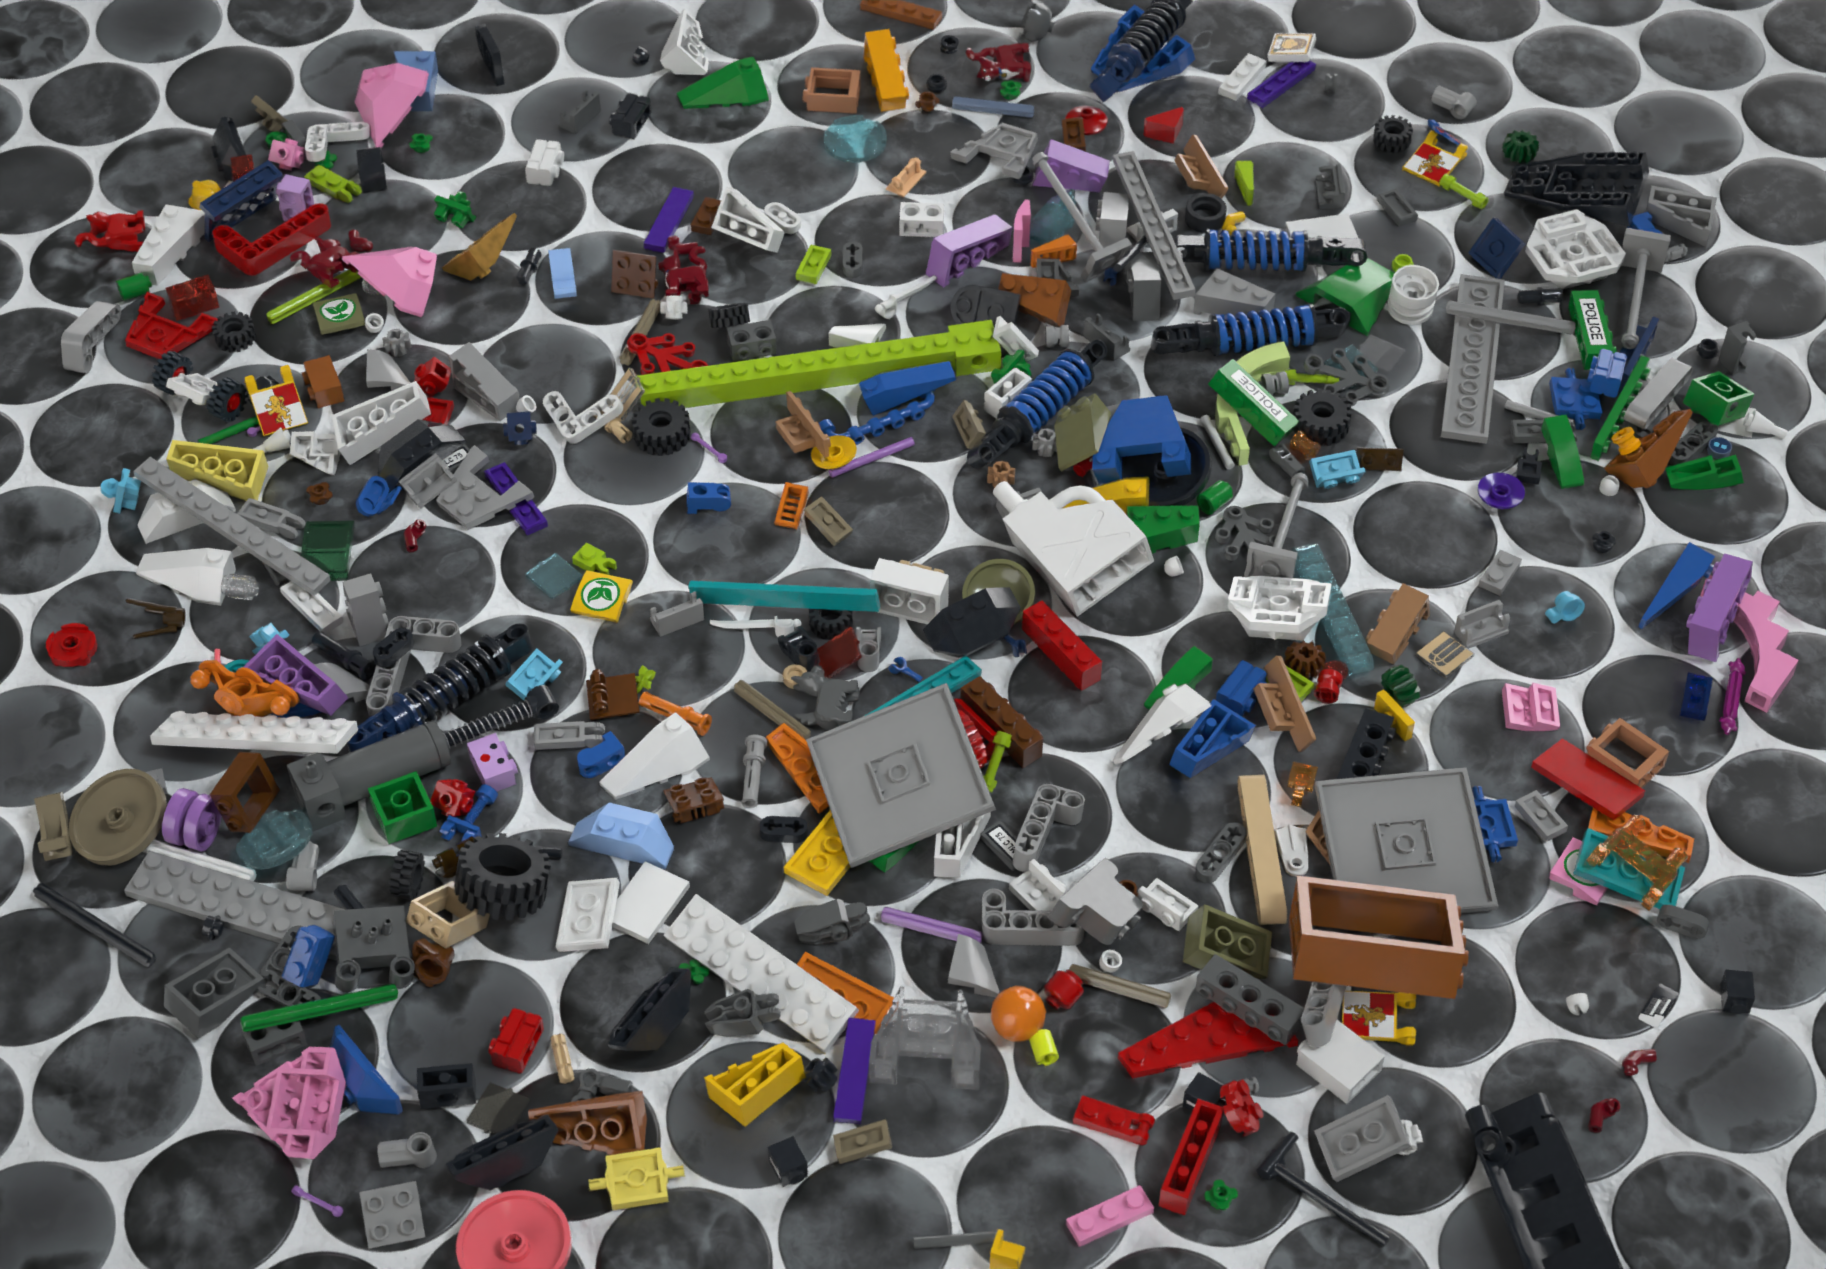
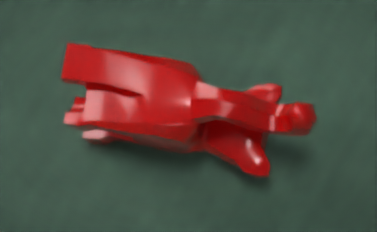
M140 210L132 215L123 213L109 215L98 211L93 215H86V219L90 222L91 230L89 233L77 235L74 240V244L77 247H81L83 242L88 241L96 247H109L115 250L138 252L144 243L138 242V234L143 233L145 230L144 212ZM105 232V236H104V237H102V238H97V237H95L96 235Z

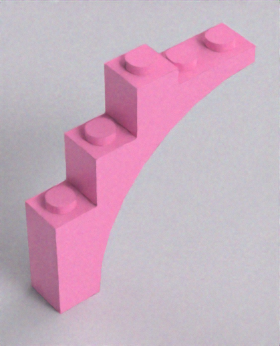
M1706 578V580H1705V582H1704V585H1703V588H1702V591H1701V595H1700V596H1702V597H1703V595H1704V586H1705V583H1706V581H1707V578ZM1757 591L1754 596L1745 592L1741 604L1738 603L1734 618L1735 624L1740 628L1750 645L1754 659V678L1749 686L1744 702L1767 713L1794 675L1799 660L1781 652L1789 630L1771 622L1775 617L1780 601L1760 591Z

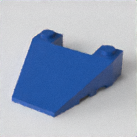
M1135 4L1119 19L1115 32L1111 33L1108 38V44L1105 49L1102 48L1091 67V71L1097 76L1106 68L1111 48L1121 40L1131 26L1145 12ZM1176 35L1144 67L1139 77L1123 82L1117 88V91L1121 92L1182 73L1195 60L1191 44Z
M1168 396L1121 401L1107 425L1099 452L1093 455L1092 470L1098 484H1106L1122 479V457L1162 453V465L1167 477L1191 474V454Z

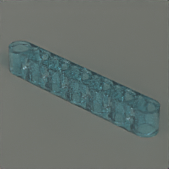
M1312 543L1293 547L1292 551L1298 553L1296 570L1301 579L1331 584L1327 615L1320 620L1346 674L1351 676L1372 671L1374 669L1373 656L1319 545Z

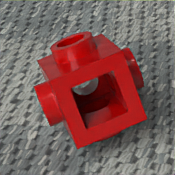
M433 357L425 364H420L416 368L414 381L418 383L425 394L432 397L436 393L442 392L448 385L451 368L436 357Z
M458 779L438 780L430 802L432 806L442 810L441 813L447 817L449 815L453 817L467 815L473 806L475 791L468 788L467 783Z

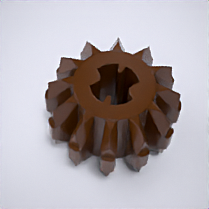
M1303 640L1300 644L1293 641L1291 647H1287L1285 651V665L1307 679L1309 677L1316 679L1325 667V652H1322L1321 645L1314 646L1313 640L1310 643H1306Z

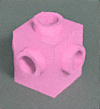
M285 138V142L273 140L268 160L280 163L279 168L291 171L292 167H301L305 158V148L297 146L298 141Z

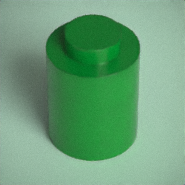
M142 272L116 281L118 291L124 302L145 295L147 292H150L149 288H152L148 275L144 276Z
M1218 480L1197 496L1196 500L1199 508L1208 515L1213 514L1232 500V487L1227 482Z

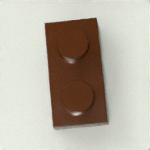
M1083 117L1062 119L1064 144L1086 152Z
M705 197L691 223V231L712 235L715 230L712 228L721 200Z

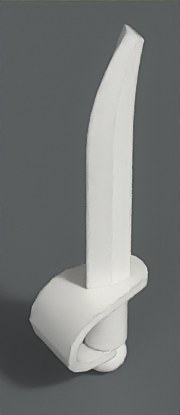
M933 275L924 282L896 296L891 294L888 300L875 306V311L886 319L892 318L897 312L898 302L919 293L935 281L937 277Z
M775 616V619L710 620V625L731 629L775 627L777 637L781 635L786 636L794 632V628L802 624L799 619H778L777 616Z

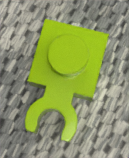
M587 542L572 557L573 564L584 570L592 572L598 570L599 573L609 575L607 568L617 569L614 559L606 558L604 551Z

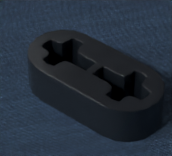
M398 628L379 642L372 651L375 663L380 667L391 666L410 651L414 646L412 632L407 628Z
M767 816L759 824L760 836L768 842L801 843L808 837V824L806 820L800 817ZM769 827H774L773 831H768ZM795 828H800L798 832H793Z

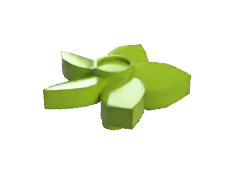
M643 665L639 669V676H635L637 694L643 687L647 690L651 689V681L656 674L655 671L648 670Z

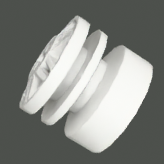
M1408 265L1398 269L1393 275L1387 309L1389 314L1403 324L1417 325L1426 322L1433 313L1439 287L1437 276L1431 270L1418 265Z

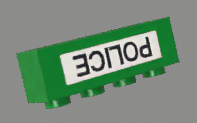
M1598 290L1571 291L1568 309L1571 321L1575 322L1576 328L1574 333L1583 369L1590 370L1593 356L1598 357L1601 349L1610 350L1613 353L1617 352V350L1612 345V331L1608 330V316L1604 315V300L1600 299Z
M1234 359L1220 368L1208 383L1212 389L1274 447L1285 439L1299 423L1297 418Z

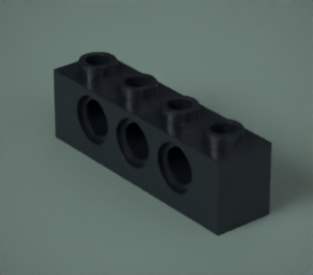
M1365 708L1337 779L1378 776L1380 774L1382 765H1379L1380 760L1385 761L1389 749L1386 746L1387 741L1392 743L1396 728L1392 727L1394 717Z

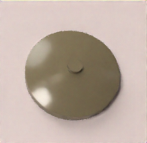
M120 769L97 779L82 793L71 813L69 836L72 845L84 858L98 865H115L134 858L151 844L162 827L167 807L163 788L152 776L138 769Z

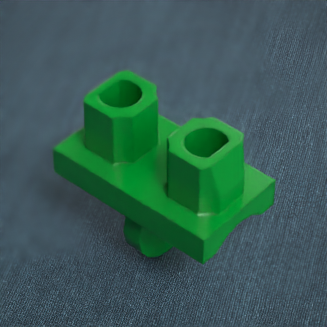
M459 191L456 195L451 194L449 199L439 195L434 199L437 204L434 216L439 221L446 222L451 214L453 215L452 224L463 229L468 221L474 222L476 216L471 213V202L466 200L465 192Z
M1018 349L1014 355H1006L1003 358V368H995L991 372L994 384L1014 368L1031 377L1030 364L1026 363L1024 359V350Z

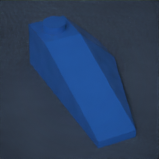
M950 361L882 372L861 381L859 386L864 400L874 416L957 379Z
M1689 542L1643 615L1638 627L1643 629L1699 585L1703 577L1708 579L1714 568L1712 562L1715 556Z

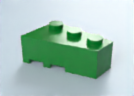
M1127 506L1126 515L1146 535L1152 554L1156 553V550L1166 547L1173 549L1198 542L1200 526L1198 506Z

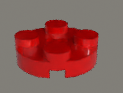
M69 623L61 626V630L57 633L53 631L48 636L46 650L55 666H86L91 662V657L97 650V640L94 632L90 631L88 626L80 623ZM73 642L76 643L74 647H66L70 646Z
M1241 1079L1224 1084L1220 1089V1098L1225 1097L1227 1105L1222 1107L1230 1125L1237 1133L1243 1131V1136L1245 1137L1257 1132L1259 1129V1119L1263 1118V1111L1257 1102L1254 1103L1246 1081Z

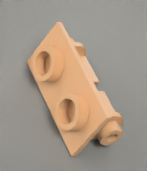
M916 157L911 158L908 165L897 176L892 178V182L886 187V190L905 197L926 174V171L921 169L920 159Z

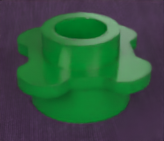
M1003 81L1001 83L1002 89L1000 94L1005 99L1014 100L1020 96L1021 92L1019 89L1022 87L1020 82Z
M414 134L409 146L418 153H425L430 149V141L433 138L429 134Z
M1218 1179L1213 1182L1211 1190L1205 1192L1204 1198L1214 1208L1225 1211L1231 1205L1232 1200L1238 1197V1191L1235 1188L1228 1187L1223 1180Z

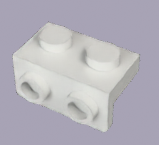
M1035 859L1029 862L1028 871L1009 883V890L1030 911H1052L1058 900L1068 892L1066 886L1061 881H1057L1052 877L1049 870L1043 864L1040 865Z
M1158 878L1147 888L1142 886L1138 890V898L1143 903L1142 909L1152 913L1161 919L1165 925L1173 927L1177 931H1180L1188 922V917L1198 909L1197 904Z

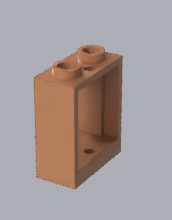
M811 68L810 76H806L805 88L807 89L803 91V102H807V111L857 114L861 88V70ZM816 87L849 89L848 95L815 93Z
M1621 718L1614 724L1609 723L1602 731L1599 738L1594 737L1586 747L1588 755L1641 788L1665 767L1669 754L1668 750ZM1616 737L1647 758L1635 771L1604 750Z

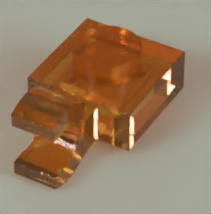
M1293 762L1287 787L1294 788L1291 805L1301 807L1304 792L1313 791L1318 767Z

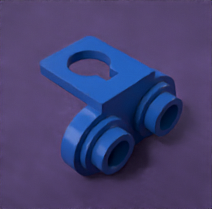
M371 477L356 500L358 512L367 517L373 516L376 513L379 515L394 503L401 487L397 486L389 493L387 482L382 477Z

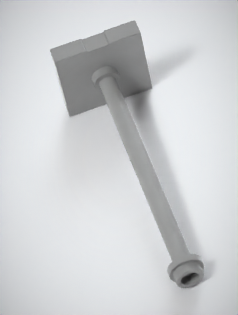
M1040 152L1032 158L1033 165L1041 168L1095 251L1090 255L1081 274L1084 282L1090 281L1103 275L1106 269L1114 268V265L1129 251L1132 244L1128 238H1125L1103 248L1047 163L1049 157Z
M1626 228L1622 247L1626 254L1621 266L1637 268L1627 333L1621 339L1623 346L1627 349L1635 348L1639 342L1636 329L1645 270L1662 273L1671 235Z
M1297 473L1291 479L1293 488L1273 547L1250 542L1244 574L1245 578L1250 576L1294 578L1298 553L1282 549L1301 491L1306 489L1309 483L1308 477L1305 474Z

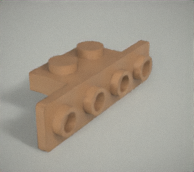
M1192 135L1183 149L1185 155L1177 154L1174 161L1190 188L1207 190L1209 194H1214L1222 199L1228 190V186L1198 136Z
M791 391L786 392L787 406L792 416L775 421L776 429L794 453L816 446L824 458L829 457V447H831L829 436L821 431L817 421L814 422L809 410H805L799 397L796 398Z
M1275 656L1264 667L1269 683H1258L1253 689L1270 730L1290 731L1297 750L1303 752L1316 740V736L1282 656Z

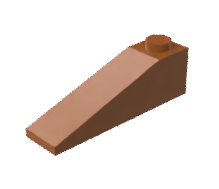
M1691 409L1674 411L1653 427L1654 433L1638 438L1641 442L1639 448L1627 455L1617 454L1604 469L1632 488H1649L1657 482L1656 479L1664 472L1693 412Z
M643 1091L607 1095L528 1111L529 1120L539 1119V1117L547 1114L556 1124L558 1133L553 1143L561 1145L570 1144L589 1151L592 1149L607 1152L608 1155L644 1150L647 1116Z

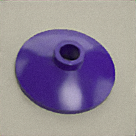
M1491 473L1480 480L1478 495L1483 502L1491 507L1510 509L1518 506L1523 501L1525 488L1520 480L1510 474Z

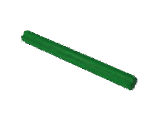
M395 984L245 1015L241 1017L240 1024L244 1032L395 1000L398 997V990Z

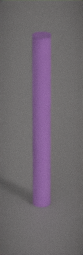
M912 437L896 442L851 460L842 467L829 469V474L833 478L914 446V440Z

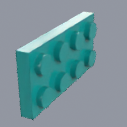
M1587 828L1582 839L1573 874L1660 909L1664 905L1676 906L1685 867Z

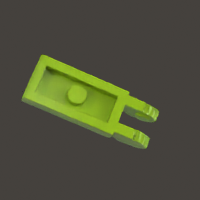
M317 165L304 176L305 179L310 180L311 186L335 199H340L347 203L353 200L351 194L357 196L362 193L357 183L349 181L321 165Z

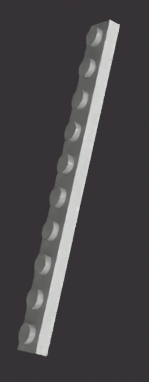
M1135 152L1114 154V165L1173 300L1195 296V287Z
M149 457L134 470V475L137 479L313 596L330 582L329 574L152 457Z

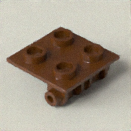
M613 250L611 292L654 298L655 289L658 288V280H655L656 256Z
M600 669L592 671L590 680H586L590 720L640 713L635 673L605 677Z
M712 777L698 778L694 782L684 785L676 784L671 786L670 789L663 790L674 811L672 814L675 822L680 821V823L693 820L691 810L694 818L698 819L696 808L700 809L702 817L706 816L704 806L707 816L720 813V810L724 809V798Z

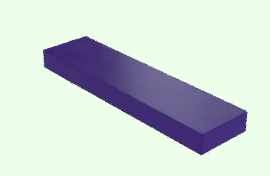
M1310 60L1309 62L1288 63L1247 93V99L1264 108L1316 69V64Z
M677 187L672 188L644 241V249L665 253L668 247L667 239L675 234L694 197L693 191Z
M505 462L484 471L486 479L500 496L518 482ZM524 499L516 503L515 508L509 510L527 536L548 527L546 518L532 499L529 501Z
M848 1018L833 1116L834 1122L861 1125L876 1026L875 1020Z

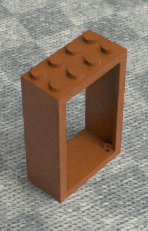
M1297 876L1289 915L1293 979L1455 999L1457 989H1462L1463 986L1462 966H1467L1469 957L1468 950H1465L1466 936L1462 935L1463 920H1460L1461 906H1457L1456 897L1453 894ZM1312 925L1441 941V945L1312 930Z

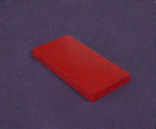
M1563 738L1532 762V769L1613 821L1642 799L1645 794L1644 789Z

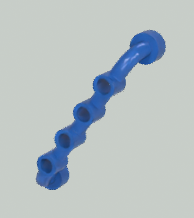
M936 389L920 395L921 398H926L922 402L914 401L902 410H891L887 416L880 419L874 417L867 424L860 427L852 426L843 434L834 433L836 428L829 419L819 422L821 431L829 437L836 435L847 436L858 445L864 441V435L871 432L874 437H878L884 433V426L891 424L894 429H898L904 425V418L911 416L915 421L923 418L925 415L924 410L931 407L934 403V392Z

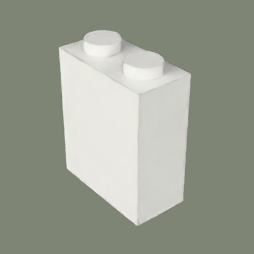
M1336 1020L1331 1040L1326 1045L1312 1047L1307 1043V1040L1300 1044L1297 1049L1298 1058L1296 1065L1348 1104L1382 1070L1385 1056L1340 1021Z

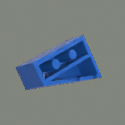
M1213 699L1210 703L1211 707L1202 713L1176 747L1169 765L1191 778L1249 742L1256 725Z

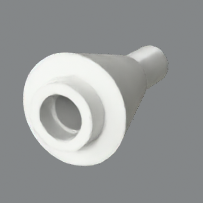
M1756 410L1753 413H1748L1743 423L1748 432L1773 434L1783 439L1788 430L1775 426L1774 423Z
M280 427L263 444L253 449L263 450L264 453L288 449L291 446V435L287 429L283 431Z

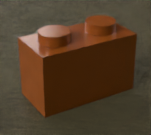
M330 355L303 362L305 372H301L305 385L310 386L307 387L308 395L311 401L315 400L317 408L344 402L342 387Z

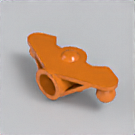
M217 660L202 661L199 664V670L193 672L190 677V682L196 689L206 688L210 681L216 684L218 690L214 694V700L232 716L252 714L256 717H264L270 713L284 715L289 711L290 707H294L299 703L298 694L276 679L273 683L268 684L263 682L261 677L249 668L241 667L234 673L226 669Z

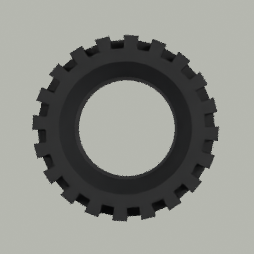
M493 833L486 834L485 839L477 836L474 837L473 842L467 841L459 853L454 884L455 895H459L458 900L461 904L467 903L466 908L470 911L477 909L478 915L484 917L488 913L492 915L491 919L497 920L499 916H505L506 920H513L514 915L522 919L526 918L527 912L533 915L537 912V908L541 909L546 898L551 869V861H549L548 854H542L543 848L539 845L533 847V841L526 839L524 842L520 841L521 836L513 835V838H507L506 833H499V837H494ZM491 872L507 873L514 876H500Z

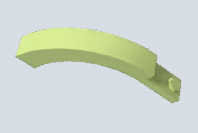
M1278 342L1253 350L1236 362L1259 382L1261 381L1262 374L1270 373L1271 375H1276L1277 372L1288 370L1290 355L1285 343ZM1217 393L1215 410L1218 434L1225 433L1226 440H1230L1231 455L1236 457L1238 465H1247L1250 448L1237 412Z

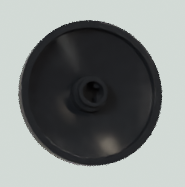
M1180 427L1191 454L1190 475L1167 477L1162 465V453L1122 457V479L1149 477V506H1183L1195 499L1207 485L1211 475L1212 461L1206 444L1194 432Z

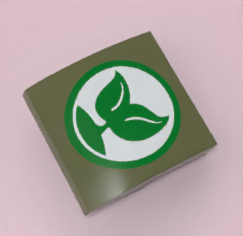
M356 293L313 303L321 335L365 325Z

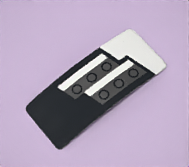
M1659 984L1638 1019L1658 1028L1679 993L1663 984Z

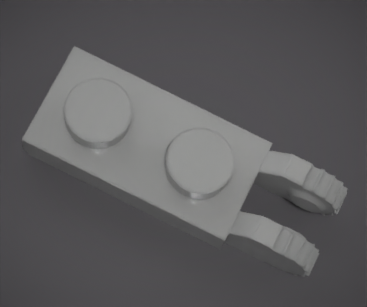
M248 498L237 513L257 527L278 534L281 533L284 537L295 539L298 536V532L294 528L303 529L306 525V522L301 517L291 514L287 510Z
M584 721L535 724L534 747L535 750L585 746L593 748L603 742L601 734L605 733V726L600 722L585 723Z

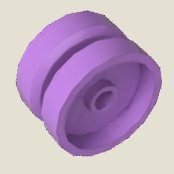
M185 788L178 789L172 795L164 813L162 823L163 838L170 844L177 846L185 845L192 850L205 851L211 846L217 835L221 814L210 795H199L196 791Z

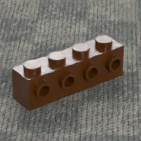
M979 676L961 687L960 699L995 732L1002 731L1012 735L1009 748L1005 747V751L1022 768L1042 757L1044 739L1038 729H1034L1027 722L1023 714L1017 713L1012 708L1010 702L996 692L991 683L986 682Z

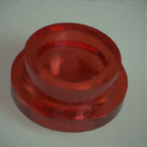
M1329 661L1324 669L1338 671L1342 675L1343 681L1348 676V667L1342 661Z

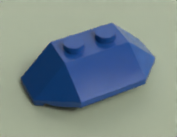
M337 1025L334 1028L329 1048L336 1050L346 1081L343 1097L349 1105L354 1103L359 1111L388 1114H400L403 1112L400 1098L396 1092L393 1091L343 1028Z

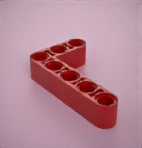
M317 203L252 243L227 225L216 227L212 233L217 252L242 272L253 276L261 273L314 238L328 231L331 228L328 207L325 204Z

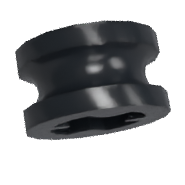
M953 35L943 36L940 45L941 51L947 54L957 52L958 38Z

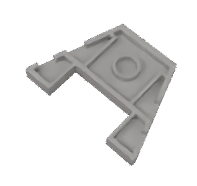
M1001 123L981 134V139L977 141L970 140L965 143L964 148L959 151L955 148L950 152L951 159L966 164L978 152L1006 159L1008 162L1002 167L1003 175L1020 179L1038 141V137L1035 132Z
M475 445L470 449L453 474L457 481L440 493L436 499L438 506L467 530L494 518V514L503 509L510 510L516 507V503L524 499L529 501L534 498L533 492L520 481L500 496L477 478L474 474L490 462V460Z

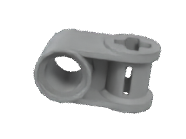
M857 627L856 629L857 664L859 669L864 672H873L879 667L881 627H877V629H861V627Z

